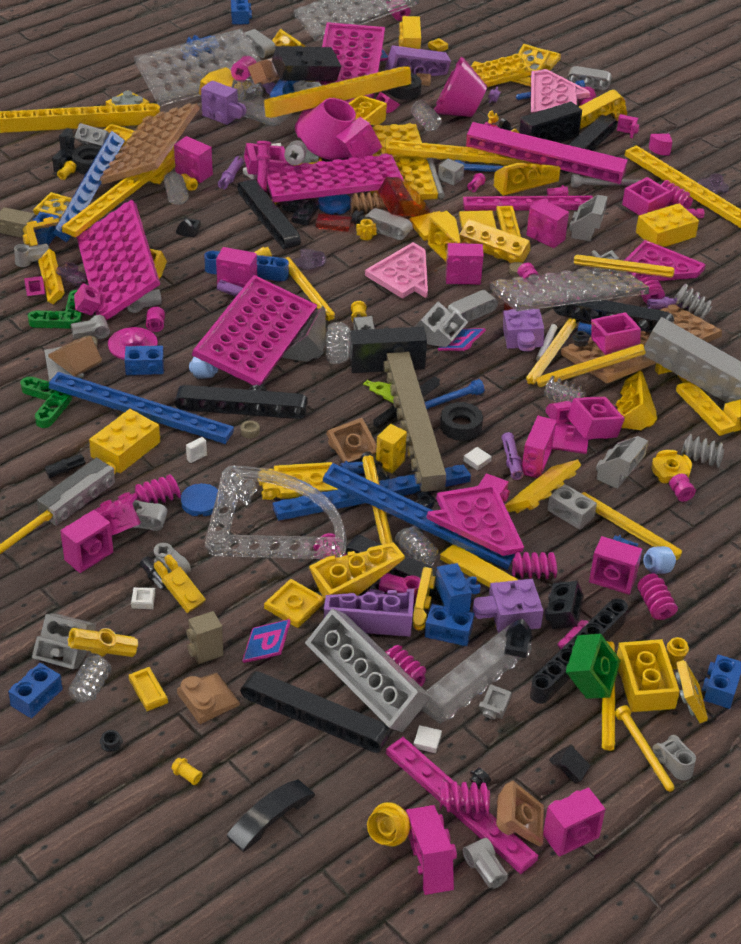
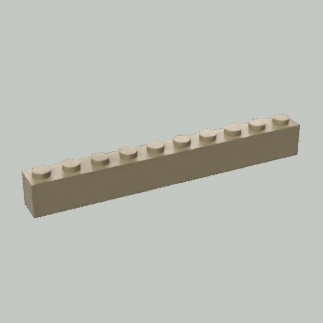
M387 353V361H384L383 364L384 372H387V383L390 384L391 396H394L393 402L394 407L397 408V418L401 420L400 428L407 431L408 457L412 458L411 468L412 471H415V482L419 484L421 492L445 490L446 472L410 353Z

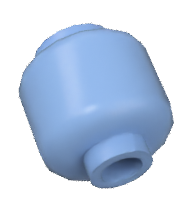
M193 357L192 362L189 364L190 372L197 379L213 378L215 373L218 372L217 367L196 357Z
M652 547L644 555L643 562L650 573L665 574L673 570L676 557L669 547Z

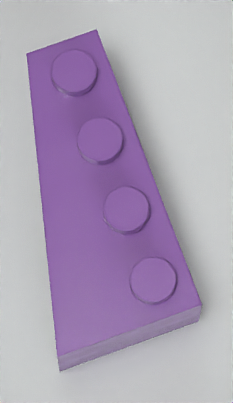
M392 45L384 71L398 67H410L411 73L414 75L416 73L431 74V76L446 75L451 60L446 52Z
M407 589L406 593L388 590L387 594L375 595V592H366L362 596H356L354 593L326 595L324 618L333 608L346 614L365 633L411 637L414 589Z

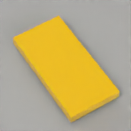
M521 53L471 65L487 87L531 76V71Z
M579 460L552 466L506 503L507 511L519 513L526 508L529 510L536 508L540 500L552 495L551 491L553 489L555 490L563 486L565 479H570L576 475L575 471L581 466Z

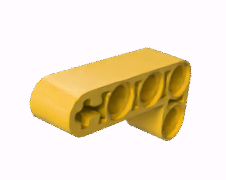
M610 90L579 106L582 109L580 129L590 125L601 115L607 116L610 114L617 121L620 114L627 116L625 99L616 90Z

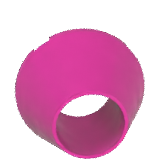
M463 57L459 58L455 69L451 72L436 102L437 105L433 109L434 114L472 117L476 112L487 90V85Z
M328 98L299 121L296 129L297 136L302 139L310 152L328 160L338 158L346 160L348 158L335 136L356 120V113L347 102L337 98Z

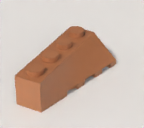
M272 58L259 61L248 67L254 84L261 83V85L280 79L272 63Z

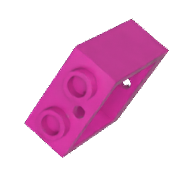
M246 143L244 160L248 174L258 175V161L256 159L258 145L253 143ZM270 146L269 156H271V159L268 161V168H282L290 165L285 159L284 146Z
M537 416L524 447L522 462L524 475L539 478L542 475L553 450L557 420Z

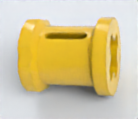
M355 301L351 304L352 322L356 317L367 316L365 313L367 306L363 301Z

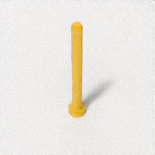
M627 705L619 707L615 711L616 718L624 722L665 789L669 792L673 791V782L631 718L630 708Z

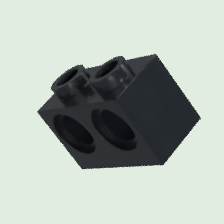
M578 581L553 583L552 590L548 595V607L545 608V618L550 622L552 629L578 626L584 598Z

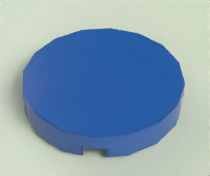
M347 194L319 197L318 200L319 209L331 215L337 212L338 214H343L351 207L350 197Z
M201 483L189 486L181 495L182 509L192 516H198V514L209 516L215 513L221 506L220 491L210 484Z

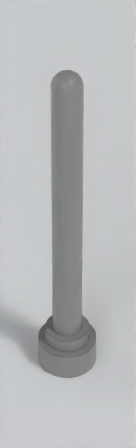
M572 174L571 187L579 188L582 184L630 186L640 180L623 179L621 184L597 178H583L580 175Z

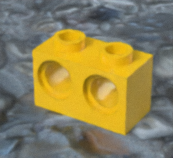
M392 424L377 436L376 460L380 461L383 464L382 468L391 474L405 462L407 431Z

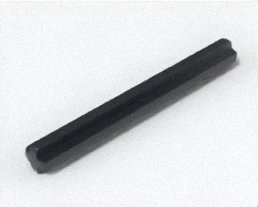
M433 376L420 385L422 396H426L440 385V379ZM394 405L373 419V425L377 428L386 425L397 417V408Z

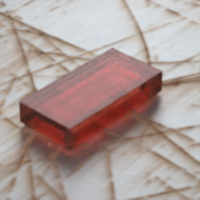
M319 213L316 220V228L349 232L352 217Z

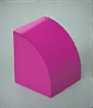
M381 91L376 97V100L387 103L386 113L393 112L400 105Z
M651 134L649 149L656 154L669 156L673 143L670 134Z
M42 276L24 278L27 296L45 294Z
M563 401L548 404L545 412L550 419L557 420L556 424L571 422L567 415L572 402Z

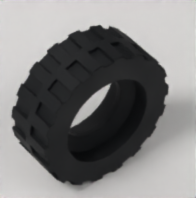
M411 73V84L388 89L389 94L401 100L417 98L421 93L422 80L416 74Z
M93 144L83 145L72 152V161L76 164V172L81 174L87 173L94 161L87 159H95L101 148L100 146Z
M466 402L450 403L442 409L440 429L448 438L456 441H469L481 434L483 415L477 406ZM463 418L471 421V423L462 425L454 423L452 420Z

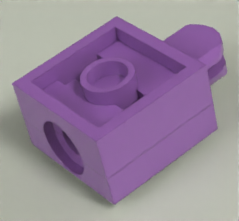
M213 80L201 88L202 116L228 125L234 119H240L246 114L247 109L245 105L238 102L237 89Z
M529 308L527 310L511 309L503 311V331L507 349L519 348L522 351H532L535 347H542L544 345V325L540 309Z
M533 579L490 583L489 596L477 597L473 603L474 616L477 619L494 618L498 633L506 632L508 627L519 619H523L530 629L541 628L543 608Z

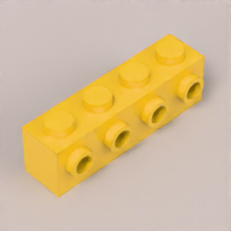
M468 219L459 234L461 243L483 244V253L492 255L497 259H504L510 263H524L531 251L529 240Z

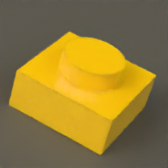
M438 38L428 42V48L432 51L442 52L448 49V43Z

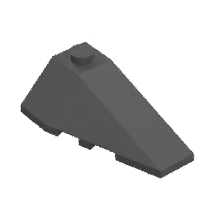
M324 306L311 315L282 358L309 362L313 358L315 360L324 353L323 349L326 345Z

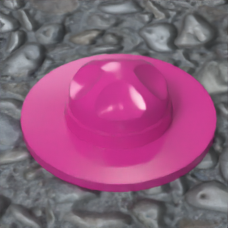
M130 327L115 332L108 340V349L115 357L125 360V346H158V341L155 334L151 331L139 327Z

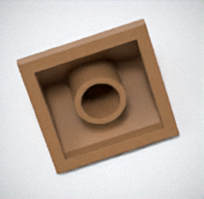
M91 336L74 340L48 354L50 359L74 377L102 361Z

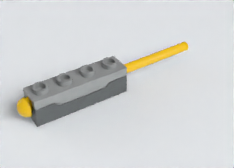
M96 457L37 499L39 516L0 544V554L45 521H49L57 526L89 501L96 498L100 493L110 488L115 483L114 475L117 471L115 464L112 462L105 463Z

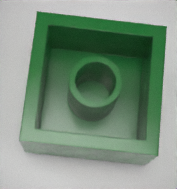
M602 634L577 635L569 663L566 667V673L586 699L610 698L621 660Z

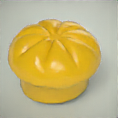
M386 802L378 805L367 821V830L370 837L381 845L393 847L402 844L410 832L408 814L395 803Z

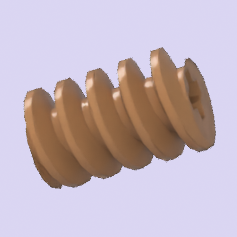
M363 192L360 193L359 197L357 193H353V196L350 198L351 213L353 214L355 209L358 211L363 209L364 213H367L368 209L371 211L374 208H383L385 211L384 193L380 192L379 197L376 192H373L372 197L370 192H367L366 197Z

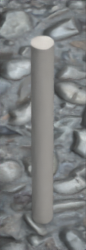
M427 158L438 197L443 198L445 195L433 159Z

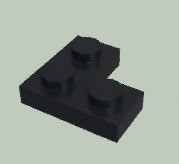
M66 128L59 135L60 151L52 157L54 172L61 170L65 162L72 161V152L75 150L73 129Z
M312 200L284 201L282 204V210L294 213L292 223L308 226L319 209V203Z

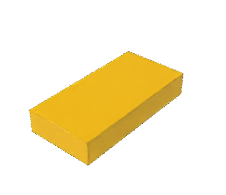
M150 667L129 674V681L146 711L168 703V698Z

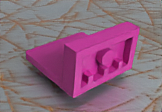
M126 492L118 496V500L114 502L111 499L107 500L95 509V511L110 522L112 535L141 523L132 505L138 497L136 492L133 494Z

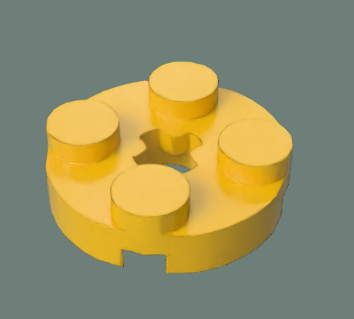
M663 450L658 452L656 457L653 458L651 468L653 473L659 477L658 480L661 483H669L672 477L681 473L686 474L689 478L692 469V462L685 454L683 456L678 455V451Z

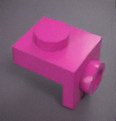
M620 114L617 131L630 133V138H633L635 133L638 134L639 131L638 118Z

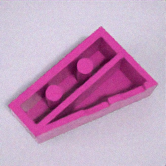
M435 805L407 809L406 813L410 821L408 836L413 855H417L421 865L417 866L419 875L423 874L424 895L454 890L453 859L457 858L455 845L450 844L449 830L444 829L442 814H438Z

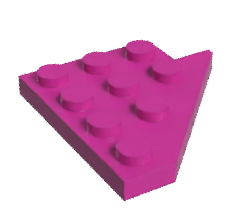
M644 240L624 260L673 267L675 269L673 277L657 276L659 281L697 278L705 270L706 265L647 240ZM627 272L631 274L628 278V283H635L636 273Z
M495 483L437 493L436 499L441 510L429 511L427 513L428 520L500 555L505 556L515 554L516 552H523V543Z

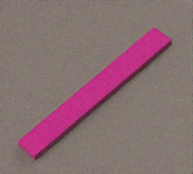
M593 196L463 197L464 211H496L497 206H513L514 211H529L532 205L543 199L564 210H578L581 204L592 199Z
M404 737L386 748V755L440 802V789L443 781H447L450 788L453 780ZM452 806L450 812L479 838L489 839L495 852L520 874L538 861L539 855L514 833L506 835L501 832L496 824L497 819L490 812L486 814L484 807L481 808L479 814H476L474 807L471 808L470 813H467L465 806H462L460 813H457L455 806Z

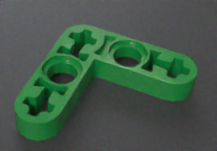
M77 290L69 293L65 311L37 310L28 314L29 325L34 328L71 329V324L82 322L83 313L72 310L75 308L74 295Z
M25 377L21 380V390L24 394L46 400L35 414L36 425L40 428L50 427L70 404L72 395L50 389L49 381L35 377Z

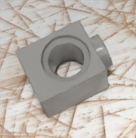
M448 158L439 165V179L454 186L464 178V165Z

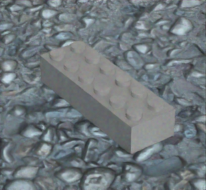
M661 317L644 346L646 351L644 356L726 403L740 400L741 361Z
M332 608L305 642L391 729L403 732L431 697L360 627L340 611Z

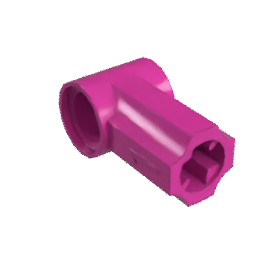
M386 573L381 577L379 590L384 592L396 590L397 593H406L407 589H414L413 604H415L421 579L413 575L403 578Z

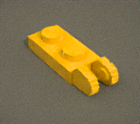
M168 554L164 557L165 563L172 571L169 574L163 563L160 561L154 563L155 570L162 578L161 581L186 613L191 612L206 601L190 578L178 566L177 561L172 555Z
M428 567L423 568L412 618L413 627L418 631L426 627L427 614L425 610L430 609L432 597L429 596L430 589H434L436 576H433L432 568Z

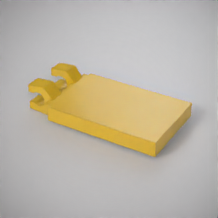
M332 462L274 466L273 469L259 470L260 477H258V483L263 488L261 493L263 500H273L276 496L280 499L298 498L320 492L338 490L322 482L323 476Z

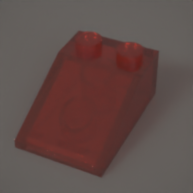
M398 177L385 178L378 190V194L391 215L420 216L431 213L419 192Z

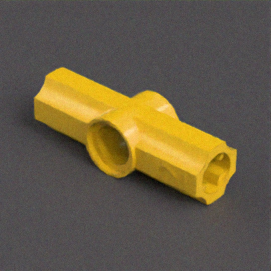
M72 628L67 639L70 648L91 651L92 654L98 657H103L106 654L134 657L138 647V639H135V637L118 635L108 628H103L99 632Z

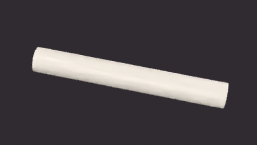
M552 324L544 339V345L540 348L536 357L537 361L552 342L557 330L555 324Z

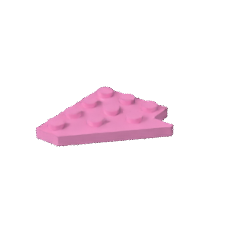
M547 69L531 72V114L570 101L577 105V99L590 97L588 90Z
M412 242L366 269L365 276L402 299L413 292H417L426 298L428 295L426 251Z

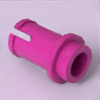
M481 173L475 174L473 180L467 185L469 191L474 187L472 192H476L480 185H484L485 176Z
M564 185L558 188H547V196H568L567 186L564 187Z

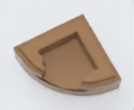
M416 73L422 80V85L430 86L431 74Z

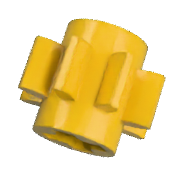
M370 219L361 220L360 224H356L357 236H360L363 240L372 239L373 235H377L376 223L373 224V221Z

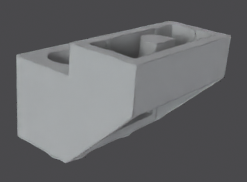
M597 195L579 206L578 211L574 212L573 220L570 223L569 231H572L571 238L591 241L595 228L600 229L606 211L607 196Z
M438 301L415 327L424 326L427 344L447 347L468 321L456 310L450 313Z
M636 436L619 442L613 449H609L605 458L600 460L596 466L598 471L597 480L618 489L645 457L648 440Z
M56 613L46 614L41 636H37L32 658L71 669H78L88 651L72 649L68 646L69 631L72 628L95 631L96 624ZM54 656H56V657H62V656H63V661L58 660V659H54L53 657H54Z

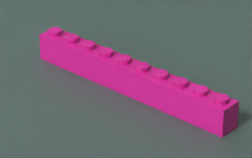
M472 122L467 133V147L540 165L559 166L560 170L621 184L626 171L627 159Z

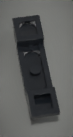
M299 779L278 787L250 808L227 834V838L242 852H245L262 838V832L293 807L297 810L315 797V793Z

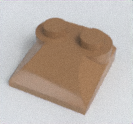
M363 418L330 429L326 433L329 438V446L336 450L343 463L344 461L350 463L359 460L366 451H370L372 454L376 453L377 444Z
M217 672L201 678L196 676L187 677L181 682V686L177 688V694L199 724L240 705L238 699Z
M511 781L505 784L502 791L498 794L497 827L506 835L516 832L526 840L541 846L543 845L544 805L517 783Z

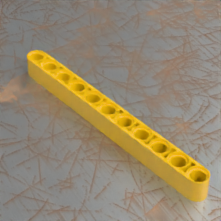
M398 67L264 100L265 116L273 118L315 108L328 98L347 100L356 98L359 95L364 96L411 84L410 67Z
M150 103L0 111V133L60 130L66 128L78 129L79 123L95 128L107 127L110 124L117 126L140 125L143 122V118L147 116L153 117L160 113V106Z

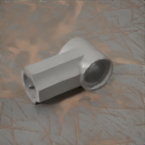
M47 244L36 246L16 245L14 247L15 264L19 267L29 266L31 262L38 261L49 249V246Z
M151 290L127 306L128 310L136 313L144 307L161 305L160 290Z
M96 315L90 321L71 324L74 340L88 335L103 339L110 333L107 321L102 315Z
M483 838L463 848V855L467 864L471 868H476L489 888H498L507 880L508 874L495 857V850L489 839Z

